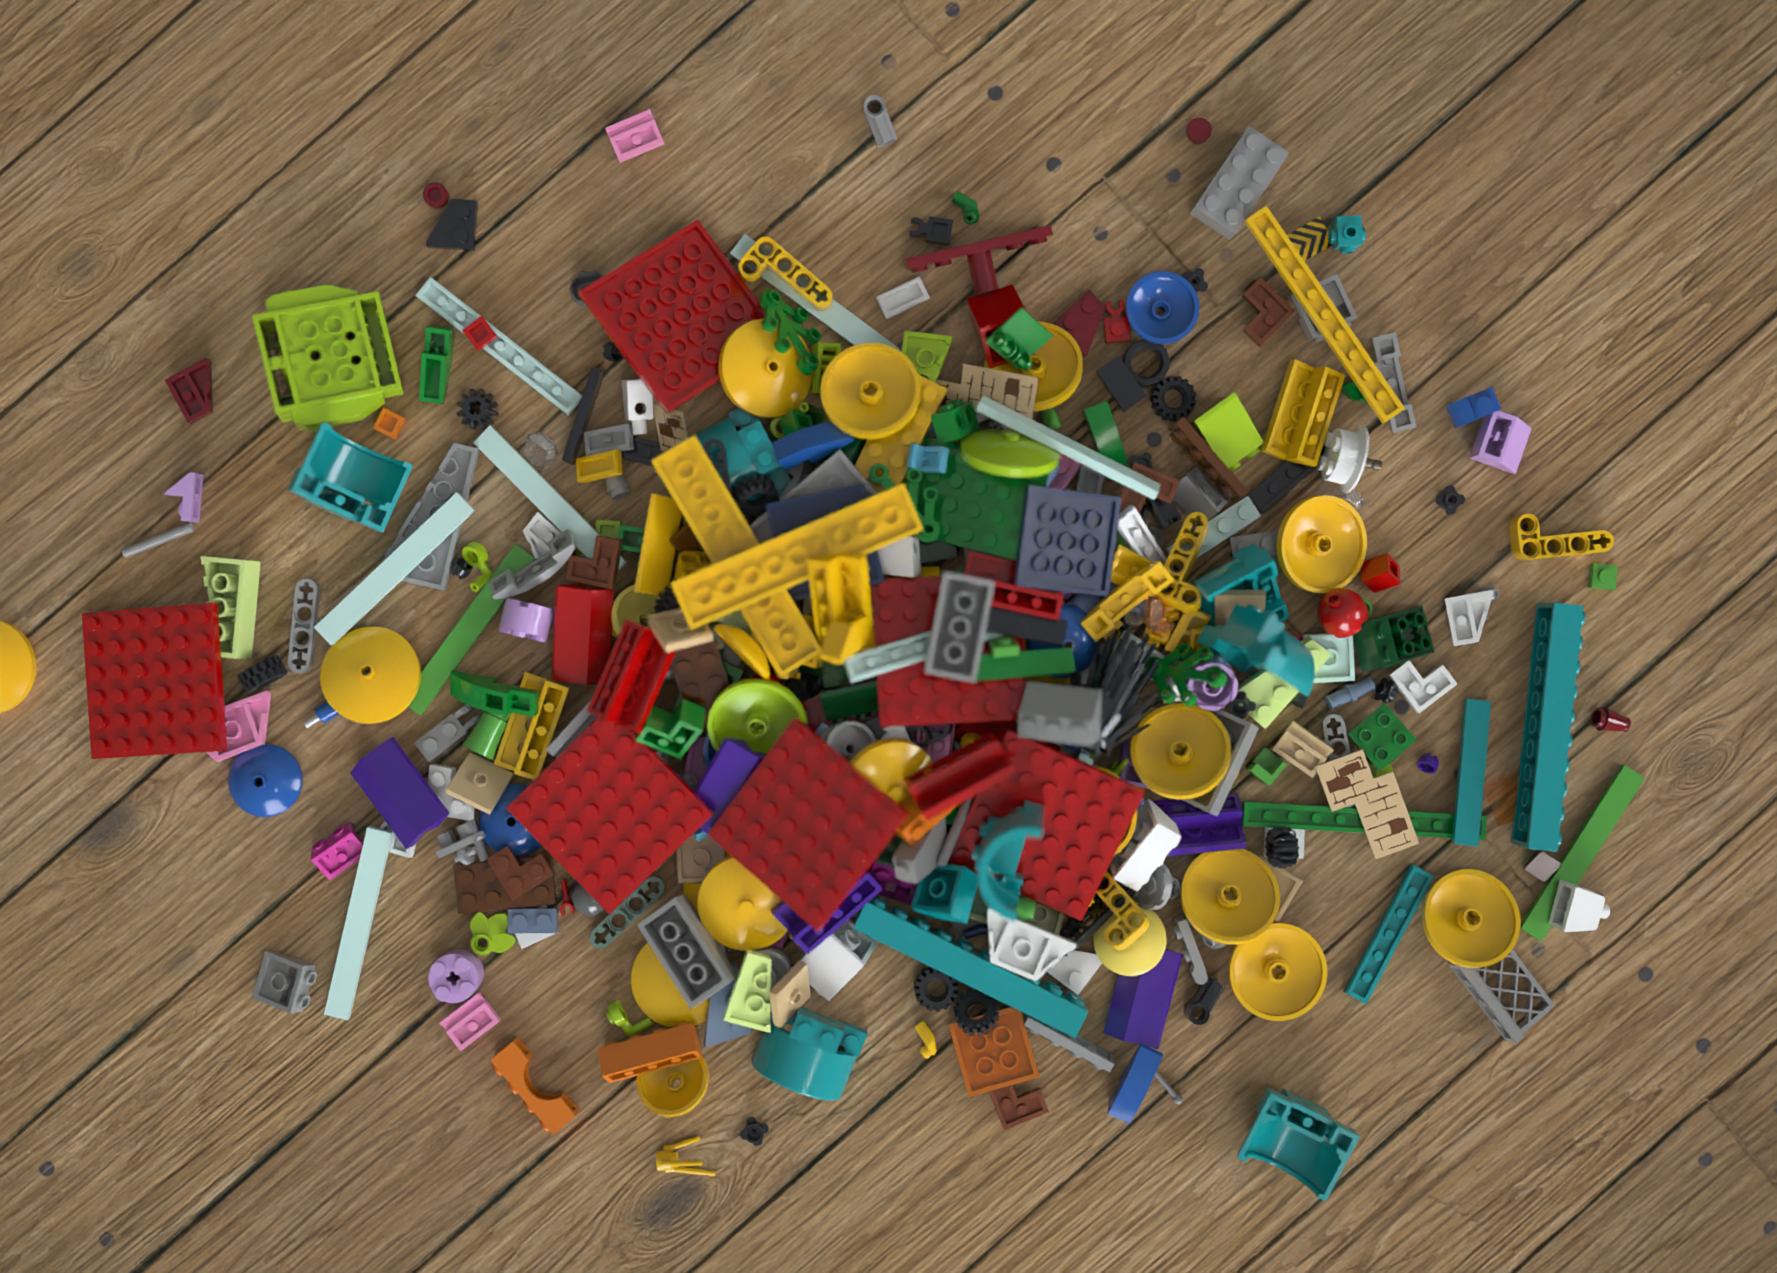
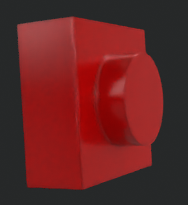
M480 316L462 330L477 351H480L498 337L483 316Z

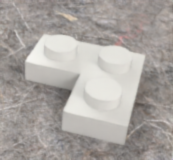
M1408 660L1387 674L1391 680L1395 681L1398 690L1416 713H1421L1457 685V682L1444 665H1439L1422 678Z
M431 764L429 766L428 784L449 811L447 817L467 821L473 820L475 807L445 793L446 788L456 774V767Z

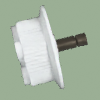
M1358 426L1353 432L1339 428L1332 433L1328 432L1324 441L1325 449L1323 456L1319 457L1317 463V470L1321 471L1323 480L1339 483V488L1343 493H1349L1354 489L1364 467L1380 470L1382 467V461L1367 458L1369 434L1365 426Z

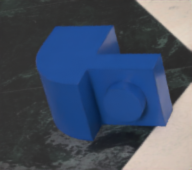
M1493 386L1446 405L1454 428L1502 409Z

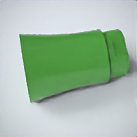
M483 711L473 731L462 745L494 760L497 746L508 724L506 721L511 713L508 716Z

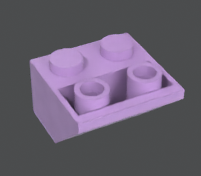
M1496 411L1484 416L1469 459L1516 474L1532 428L1518 417L1502 411Z

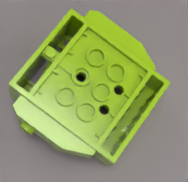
M332 285L289 290L274 294L265 301L267 313L252 315L275 413L283 423L294 421L300 431L314 430V433H317L321 423L337 426L362 421L386 403L385 398L404 395L379 291L359 295L358 291ZM348 333L355 334V338L353 340H347L346 335ZM278 334L279 341H271V336ZM279 349V356L272 357L271 351ZM314 352L320 353V358L318 360H313L311 358V355ZM359 357L361 362L355 365L352 363V359ZM282 369L290 394L281 395L275 370Z

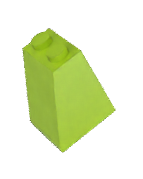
M1235 392L1190 424L1231 472L1241 466L1239 461L1247 456L1250 459L1261 450L1258 447L1264 443Z

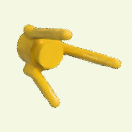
M700 1136L672 1145H664L663 1151H657L656 1153L658 1171L716 1175V1172L711 1170L678 1167L703 1164L701 1160H679L678 1153L673 1152L675 1149L699 1141L701 1139Z

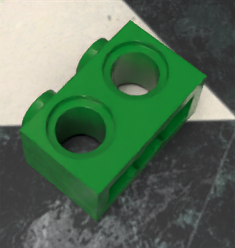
M962 398L953 400L946 405L938 407L939 411L931 415L938 444L959 440L980 429L973 401L963 402Z

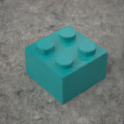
M947 864L944 867L939 865L918 882L911 909L928 918L967 924L978 885L977 874L964 866Z

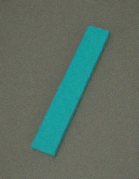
M1464 699L1451 844L1479 846L1491 701Z
M1410 864L1344 988V993L1367 1004L1434 875Z

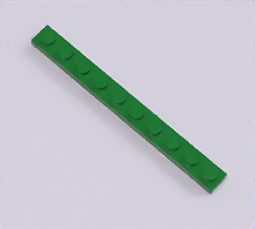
M1243 801L1242 826L1268 828L1285 826L1286 828L1366 833L1358 810L1354 807H1344L1332 812L1330 806L1252 801ZM1408 811L1416 836L1452 838L1454 813ZM1481 815L1479 840H1486L1487 816Z

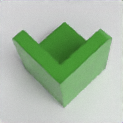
M1262 748L1246 770L1263 784L1270 786L1288 763L1279 759L1267 748Z

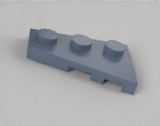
M735 962L730 963L731 966L733 967V969L735 970V972H736L737 975H738V969H737L736 963H735ZM736 979L708 998L704 1047L752 1033L750 1027L723 1020V1015Z

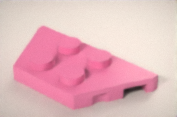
M266 690L225 706L227 751L207 752L215 761H222L265 744L271 692Z

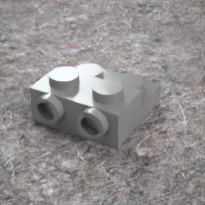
M1338 274L1320 281V285L1348 326L1352 327L1350 322L1357 319V316ZM1292 294L1291 298L1301 317L1299 322L1308 341L1315 339L1316 343L1325 340L1295 295Z
M273 950L265 951L252 998L288 1013L303 1012V1009L307 1008L310 1003L309 988L317 978V973L315 972L316 965L298 957L290 958Z

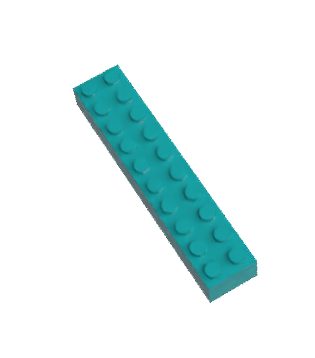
M1555 602L1536 604L1511 838L1512 844L1528 849L1558 852V846L1562 842L1560 824L1565 815L1562 805L1563 797L1567 793L1565 777L1570 767L1568 749L1572 745L1570 730L1571 724L1575 719L1573 701L1577 697L1578 692L1577 685H1575L1576 675L1580 671L1578 654L1583 645V638L1580 636L1581 626L1585 622L1584 606Z
M877 895L860 909L857 918L855 917L853 929L1076 1038L1089 1012L1085 1002L1081 1000L1082 997L1076 993L1069 991L1066 994L1060 990L1059 985L1049 980L1046 983L1039 979L1034 981L990 963L988 950L982 948L979 951L973 947L972 942L961 937L957 940L951 936V932L942 927H938L936 930L930 927V922L924 918L916 916L914 919L908 916L907 910L897 905L892 908L885 904L886 900Z

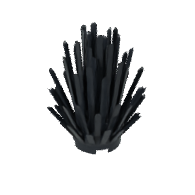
M1128 626L1123 638L1120 639L1108 667L1107 664L1119 632L1115 629L1112 640L1111 636L1107 637L1102 655H1100L1099 649L1101 639L1097 640L1087 681L1084 685V688L1102 690L1100 739L1092 746L1073 745L1095 755L1098 751L1104 752V758H1109L1113 748L1151 726L1146 724L1141 728L1134 727L1138 721L1161 703V701H1156L1145 710L1158 696V693H1153L1121 725L1128 713L1140 700V695L1155 675L1154 673L1158 669L1160 661L1159 659L1155 660L1146 675L1142 673L1156 647V643H1154L1134 675L1149 634L1146 633L1138 646H1136L1134 640L1130 642L1119 664L1132 633V626ZM1078 670L1077 675L1075 673L1070 674L1071 686L1081 687V672Z

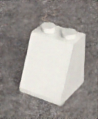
M849 918L811 953L807 954L804 952L798 961L801 960L807 964L809 984L819 995L830 1001L865 965L878 942L853 929V920Z

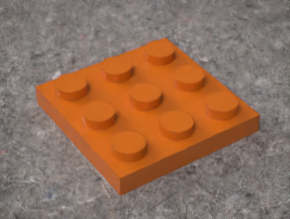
M1013 1007L999 1010V1020L995 1021L996 1027L994 1029L990 1027L991 1032L988 1034L986 1031H983V1036H978V1033L971 1036L969 1031L967 1033L963 1032L957 1022L949 1024L968 1097L1039 1077L1021 1011ZM984 1015L977 1016L971 1019L977 1020L982 1018Z

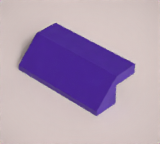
M394 737L389 738L361 758L350 772L406 849L414 846L425 832L439 827L449 815V811Z
M724 738L694 790L696 795L714 812L699 828L707 834L767 753L753 752L744 740Z
M1238 792L1228 794L1218 817L1181 799L1152 801L1176 823L1181 834L1178 845L1172 848L1166 856L1246 848L1247 842L1241 824L1243 810Z
M867 870L825 926L818 932L783 901L770 911L788 930L792 939L809 954L883 888Z
M1166 948L1159 963L1150 971L1137 976L1118 974L1103 1033L1126 1042L1139 1045L1141 1043L1147 1047L1159 1049L1183 954Z

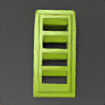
M817 342L812 345V353L819 360L818 368L812 373V393L821 394V385L819 384L822 381L823 375L820 374L821 371H825L827 365H821L822 361L831 362L841 353L840 343ZM823 351H830V355L822 354Z

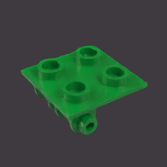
M1021 307L989 336L985 342L1016 369L1029 370L1032 367L1030 357L1050 340L1053 335Z
M1385 703L1347 734L1360 750L1363 749L1364 754L1367 756V761L1379 771L1384 769L1417 740Z

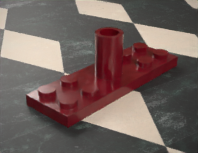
M1049 225L903 260L905 270L911 268L912 273L927 270V264L935 263V267L952 264L951 259L966 255L975 294L999 289L991 249L1006 246V251L1024 247L1023 242L1029 241L1030 245L1047 242V236L1053 235L1052 227Z

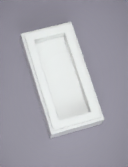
M920 276L876 297L886 320L930 299Z

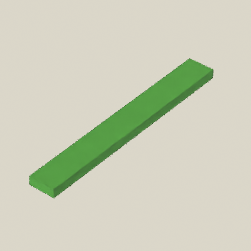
M515 544L489 581L507 569L515 574L536 559L525 549ZM489 581L421 672L419 689L415 698L408 706L417 714H424L450 678V672L456 670L505 603L506 598L495 600L492 597Z
M1621 764L1560 860L1562 864L1550 876L1523 918L1520 929L1539 941L1543 940L1551 927L1548 923L1560 880L1578 885L1645 777L1626 765Z

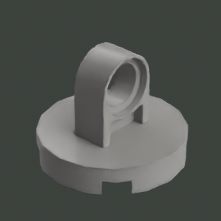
M1163 863L1154 870L1149 881L1142 885L1138 892L1135 891L1133 896L1138 898L1140 903L1138 905L1141 908L1158 910L1167 903L1168 899H1174L1179 895L1180 883L1177 878L1171 876L1169 869Z

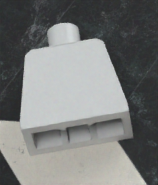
M641 379L621 380L625 420H632L633 434H647L646 419H653L652 394ZM638 403L642 406L640 413L635 412V405Z
M910 535L878 549L883 574L906 577L921 575L920 549L917 535Z
M1560 880L1548 924L1563 932L1596 930L1600 918L1606 919L1610 915V908L1607 904H1604V896L1581 886Z

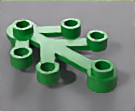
M765 289L759 298L760 306L765 310L762 327L767 332H773L778 327L777 340L774 342L775 349L783 354L791 348L792 342L800 355L796 362L798 369L803 374L810 375L818 368L819 360L815 354L808 353L799 336L813 345L821 339L820 332L816 328L807 330L799 325L809 318L807 310L803 307L794 309L782 301L777 291ZM785 314L791 316L796 322H794V321H792L791 319L787 318V316H786Z
M875 464L870 468L868 478L872 484L882 485L886 491L896 487L888 477L889 471L885 465ZM912 468L906 475L908 494L923 529L924 526L932 528V533L930 534L925 533L924 530L915 534L922 542L930 543L935 541L940 534V526L934 520V504L938 498V491L933 487H928L924 490L922 498L925 501L923 517L917 510L918 483L922 478V473L919 469ZM875 470H882L883 476L877 477L875 475ZM910 473H916L918 475V479L912 480L910 478ZM926 492H933L935 497L928 499Z
M1187 643L1180 644L1176 650L1162 659L1150 657L1143 670V673L1146 675L1153 662L1159 659V667L1151 681H1155L1160 691L1159 697L1165 703H1172L1176 699V692L1167 685L1164 676H1170L1180 693V701L1187 707L1193 706L1196 703L1197 696L1189 690L1185 679L1204 681L1214 688L1224 686L1227 681L1226 672L1218 665L1210 666L1206 671L1190 669L1200 661L1204 663L1210 662L1214 657V652L1208 646H1202L1193 654V649ZM1179 658L1184 660L1176 666H1169Z

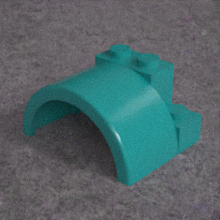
M739 408L728 413V417L687 438L689 439L695 435L702 448L711 439H717L725 445L731 490L733 486L737 487L736 482L738 480L743 482L742 477L745 475L748 479L752 473H754L755 477L758 476V473H762L763 477L767 475L770 480H773L779 495L778 498H780L791 482L786 470L777 463L773 446L758 417L749 415ZM715 443L711 444V449L707 451L713 455L714 462L711 463L713 465H723V459L718 461L717 453L721 452V448H718ZM716 468L715 470L723 481L725 478L724 471ZM763 493L754 494L750 496L747 500H756L763 495Z
M321 423L301 467L296 468L287 490L301 496L302 500L343 519L356 521L375 531L384 532L411 472L412 465L361 446L335 432L331 425ZM365 501L372 503V505H366L364 503Z
M1255 543L1241 548L1238 552L1232 554L1234 558L1232 561L1193 582V586L1197 587L1201 594V610L1212 615L1208 621L1209 626L1215 627V596L1225 590H1266L1265 610L1276 614L1279 622L1290 618L1286 603L1281 598L1276 580L1278 572L1275 561L1265 547L1259 550Z
M1236 604L1224 627L1217 625L1215 628L1205 625L1197 640L1199 644L1208 646L1214 654L1225 659L1241 672L1248 674L1254 665L1260 669L1264 667L1268 673L1279 677L1302 695L1309 696L1315 678L1313 656L1302 642L1283 630L1285 625L1277 620L1278 616L1268 610H1264L1262 613L1260 609L1250 604H1247L1246 607Z
M1025 800L1023 808L1018 807L1016 813L1004 818L989 815L987 822L982 821L978 835L982 837L980 845H975L972 859L976 860L975 869H978V885L983 898L997 914L1012 922H1015L1018 914L1017 902L1020 894L1019 888L1023 882V874L1016 872L1025 839L1026 837L1041 838L1044 827V805ZM993 873L1002 874V876L998 875L995 879Z
M801 1006L785 1023L792 1025L789 1033L782 1027L779 1028L773 1024L771 1010V1033L763 1031L752 1059V1066L767 1079L799 1094L821 1100H839L842 1097L855 1061L860 1055L868 1030L848 1022H840ZM839 1044L845 1048V1052L837 1051Z
M1267 1087L1256 1108L1258 1114L1237 1153L1238 1159L1247 1162V1158H1255L1274 1165L1306 1185L1317 1198L1326 1201L1360 1138L1359 1134L1355 1129L1334 1120L1327 1109L1286 1089L1279 1093Z

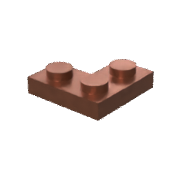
M1261 277L1242 295L1259 313L1242 331L1260 347L1295 312Z
M1134 462L1131 470L1159 483L1160 488L1156 498L1171 504L1180 480ZM1124 485L1120 495V510L1123 511L1131 505L1140 514L1147 496Z
M601 535L596 536L593 559L571 555L569 557L566 580L615 589L623 540Z
M509 845L487 858L488 863L511 900L516 899L556 874L543 853L521 865Z
M1013 1085L989 1091L1004 1130L1049 1113L1040 1088L1019 1096L1016 1095Z

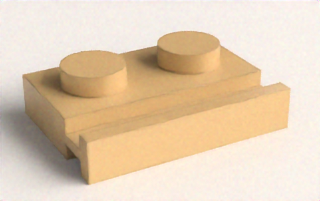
M1293 720L1272 747V750L1313 778L1317 773L1316 766L1324 764L1330 753L1334 751V748Z

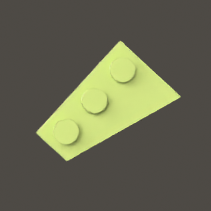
M747 949L723 1015L724 1021L771 1033V1002L769 995L771 990L770 955Z

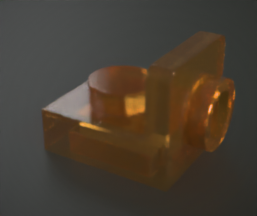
M1149 595L1146 598L1145 624L1155 633H1166L1167 630H1174V624L1170 619H1161L1165 614V606L1162 600L1157 595Z

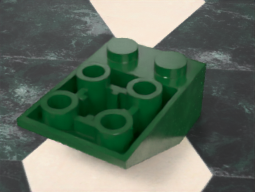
M1423 605L1371 618L1367 622L1365 620L1361 624L1362 629L1353 634L1361 671L1382 669L1434 653Z

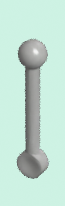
M1156 1071L1154 1076L1173 1096L1174 1102L1181 1104L1183 1097L1179 1094L1177 1095Z

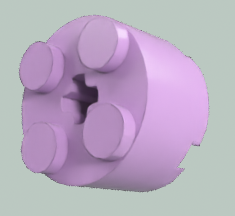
M506 598L499 624V632L546 643L554 609Z
M1215 655L1210 662L1204 663L1200 661L1190 669L1206 671L1210 666L1218 665L1227 675V681L1224 686L1214 688L1207 685V682L1185 679L1189 690L1197 696L1196 704L1200 708L1210 711L1224 708L1226 704L1230 701L1232 702L1238 691V681L1230 664L1225 659Z
M455 949L444 954L434 962L429 972V985L435 997L440 1001L448 1003H459L469 998L477 991L484 978L482 962L477 956L475 957L470 951L465 949ZM453 973L460 975V979L457 980V978L453 977Z

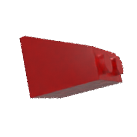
M1013 284L966 298L970 317L989 369L1009 362L990 347L985 340L1021 307L1025 310Z

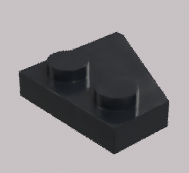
M451 199L428 238L426 246L436 249L475 251L478 202L475 200Z

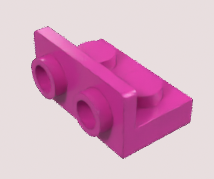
M351 822L345 826L341 825L333 831L331 836L325 840L321 839L313 845L311 861L331 880L360 860L364 841L356 834L354 825Z

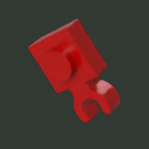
M1119 300V309L1113 310L1110 306V301H1107L1105 310L1110 315V318L1103 319L1105 344L1130 342L1129 321L1127 316L1121 317L1125 306L1124 301Z

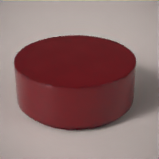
M1204 118L1193 119L1186 129L1188 139L1194 144L1206 142L1212 133L1211 124Z
M433 182L424 188L423 198L430 207L439 209L448 203L449 193L442 184Z

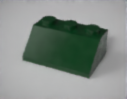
M876 680L820 692L826 720H832L833 724L847 722V717L856 715L857 719L870 717L871 711L878 710Z

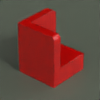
M1388 553L1365 560L1361 567V580L1373 593L1400 585L1399 564Z

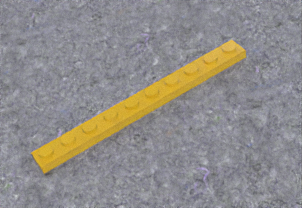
M1265 206L1244 221L1382 424L1402 412L1405 407L1268 207Z

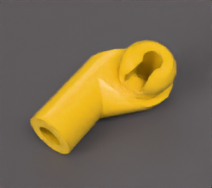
M922 1021L914 1028L925 1043L924 1046L920 1047V1052L924 1058L928 1059L931 1055L934 1056L936 1054L937 1048L933 1033L925 1021Z

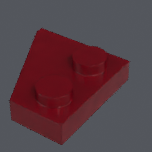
M1088 290L1053 324L1067 331L1075 339L1080 347L1082 356L1085 358L1088 355L1106 307Z
M204 358L165 379L187 423L193 424L213 413L210 359Z

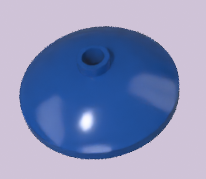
M1168 271L1152 272L1140 278L1131 288L1126 300V315L1132 329L1141 338L1155 344H1170L1183 339L1195 326L1199 316V299L1193 286L1182 276ZM1156 309H1162L1164 315H1158Z
M1062 605L1059 619L1067 621L1064 645L1067 642H1071L1073 658L1075 660V675H1077L1078 670L1083 672L1090 666L1097 641L1091 637L1080 623L1088 613L1075 606ZM1027 640L1028 651L1064 648V645L1060 647ZM1070 674L1051 676L1056 678H1068L1070 677Z
M264 744L240 753L231 765L228 776L229 790L236 804L245 812L258 817H271L288 810L297 801L303 784L301 767L296 758L286 749L273 744ZM259 777L263 780L262 786H259L257 784V779Z
M520 783L508 784L490 814L480 810L479 828L480 831H484L486 836L484 840L493 850L498 852L509 845L516 856H523L541 846L538 840L506 809L529 785ZM510 817L515 818V826H511L508 823Z

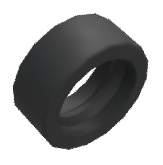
M1145 339L1131 345L1122 358V361L1140 387L1156 385L1165 377L1169 370L1170 359L1167 350L1162 344L1151 343ZM1143 349L1155 352L1160 361L1157 373L1148 378L1138 376L1133 371L1131 365L1134 354Z

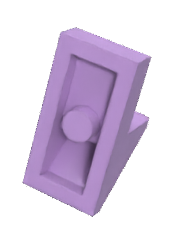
M190 472L164 493V495L183 497L182 502L179 504L181 521L199 523L204 479L202 474Z

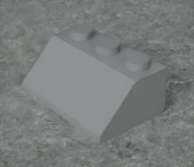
M1029 681L1019 710L1018 737L1092 746L1100 739L1102 690Z

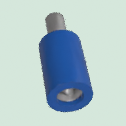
M326 701L316 707V714L303 721L306 728H310L319 721L327 723L338 716L339 713Z

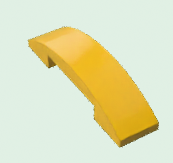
M1158 560L1143 568L1111 591L1109 596H1105L1080 623L1091 637L1097 641L1115 627L1114 623L1152 593L1154 595L1159 593L1173 582L1174 578Z

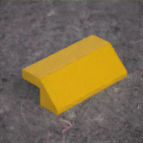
M1296 359L1290 360L1261 451L1280 460L1316 467L1345 375L1326 366L1314 368Z
M651 493L634 590L636 593L659 597L660 592H665V587L671 588L678 550L671 544L669 539L682 528L684 515L674 498Z
M844 552L807 559L816 640L822 648L831 621L848 612L864 615L867 618L869 644L860 649V651L875 648L866 555Z
M525 672L520 687L539 691L538 714L532 717L511 713L494 765L515 771L514 774L535 780L541 774L548 753L546 749L551 744L569 688L550 679Z

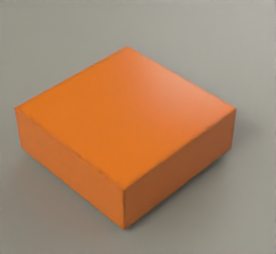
M383 407L372 428L396 440L407 418Z

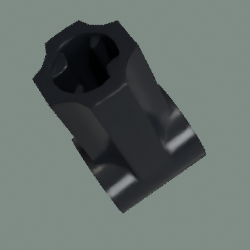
M801 675V679H786L784 687L801 701L804 697L814 696L818 684L814 675Z
M1208 977V981L1204 985L1201 984L1191 1001L1184 1007L1185 1017L1196 1025H1203L1209 1020L1212 1008L1225 989L1223 985ZM1200 1006L1202 1008L1201 1016L1199 1018H1192V1010Z

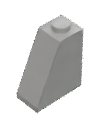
M945 817L912 847L904 841L901 842L893 855L896 879L916 884L939 866L937 860L948 837Z

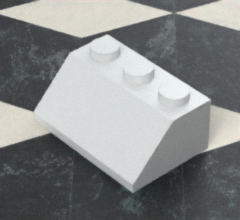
M1149 799L1137 811V823L1129 843L1113 857L1109 865L1115 880L1137 892L1142 885L1149 881L1154 870L1163 864L1166 855L1172 848L1178 845L1181 838L1176 823Z

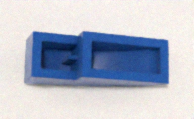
M826 422L796 431L773 442L772 445L777 463L788 471L806 460H810L812 463L821 460L853 442L854 436L844 433L832 422Z
M1140 1043L1121 1075L1117 1089L1109 1100V1115L1130 1124L1150 1087L1163 1053Z

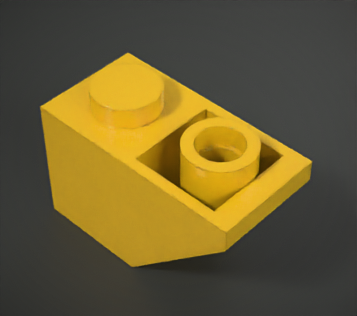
M845 612L831 621L819 653V658L830 661L833 664H840L868 645L869 637L866 616Z

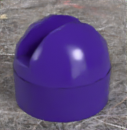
M1430 752L1425 753L1420 757L1417 767L1425 773L1433 774L1437 771L1439 759L1436 755L1431 756Z

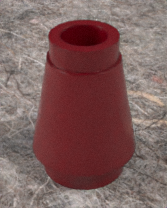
M1606 707L1596 708L1591 715V725L1600 731L1627 732L1631 726L1629 718Z

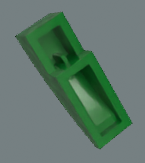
M434 324L425 327L424 352L421 353L419 401L436 404L445 403L452 363L455 327Z
M1105 401L1084 409L1082 414L1091 434L1090 438L1095 451L1129 468L1108 402Z

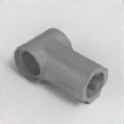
M870 95L864 101L863 114L868 121L877 147H885L897 141V136L885 108V101L878 95ZM877 104L881 111L873 114L869 112L868 106Z

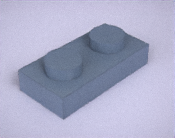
M558 908L508 909V933L558 932Z

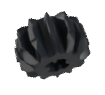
M472 388L469 390L470 397L464 393L461 394L465 401L464 403L457 402L456 405L463 408L457 412V416L464 417L461 421L463 425L470 423V428L473 430L479 425L480 429L484 430L486 429L485 422L491 425L494 424L490 417L491 415L498 416L499 413L492 410L498 406V402L492 401L494 396L491 393L485 395V390L482 388L476 393ZM475 405L480 406L481 412L479 414L475 412Z
M1278 826L1268 830L1267 837L1265 838L1266 856L1268 857L1269 864L1273 867L1287 868L1296 864L1300 847L1298 846L1299 839L1296 838L1295 830L1285 826Z

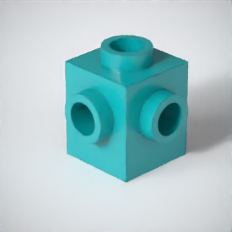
M1361 215L1337 216L1331 221L1328 241L1329 244H1332V251L1340 250V254H1351L1363 245L1366 239V230L1362 227Z

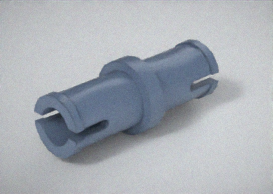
M1368 676L1352 685L1346 684L1343 686V689L1326 695L1325 702L1330 710H1334V708L1345 703L1356 702L1358 697L1375 691L1376 687L1373 680Z

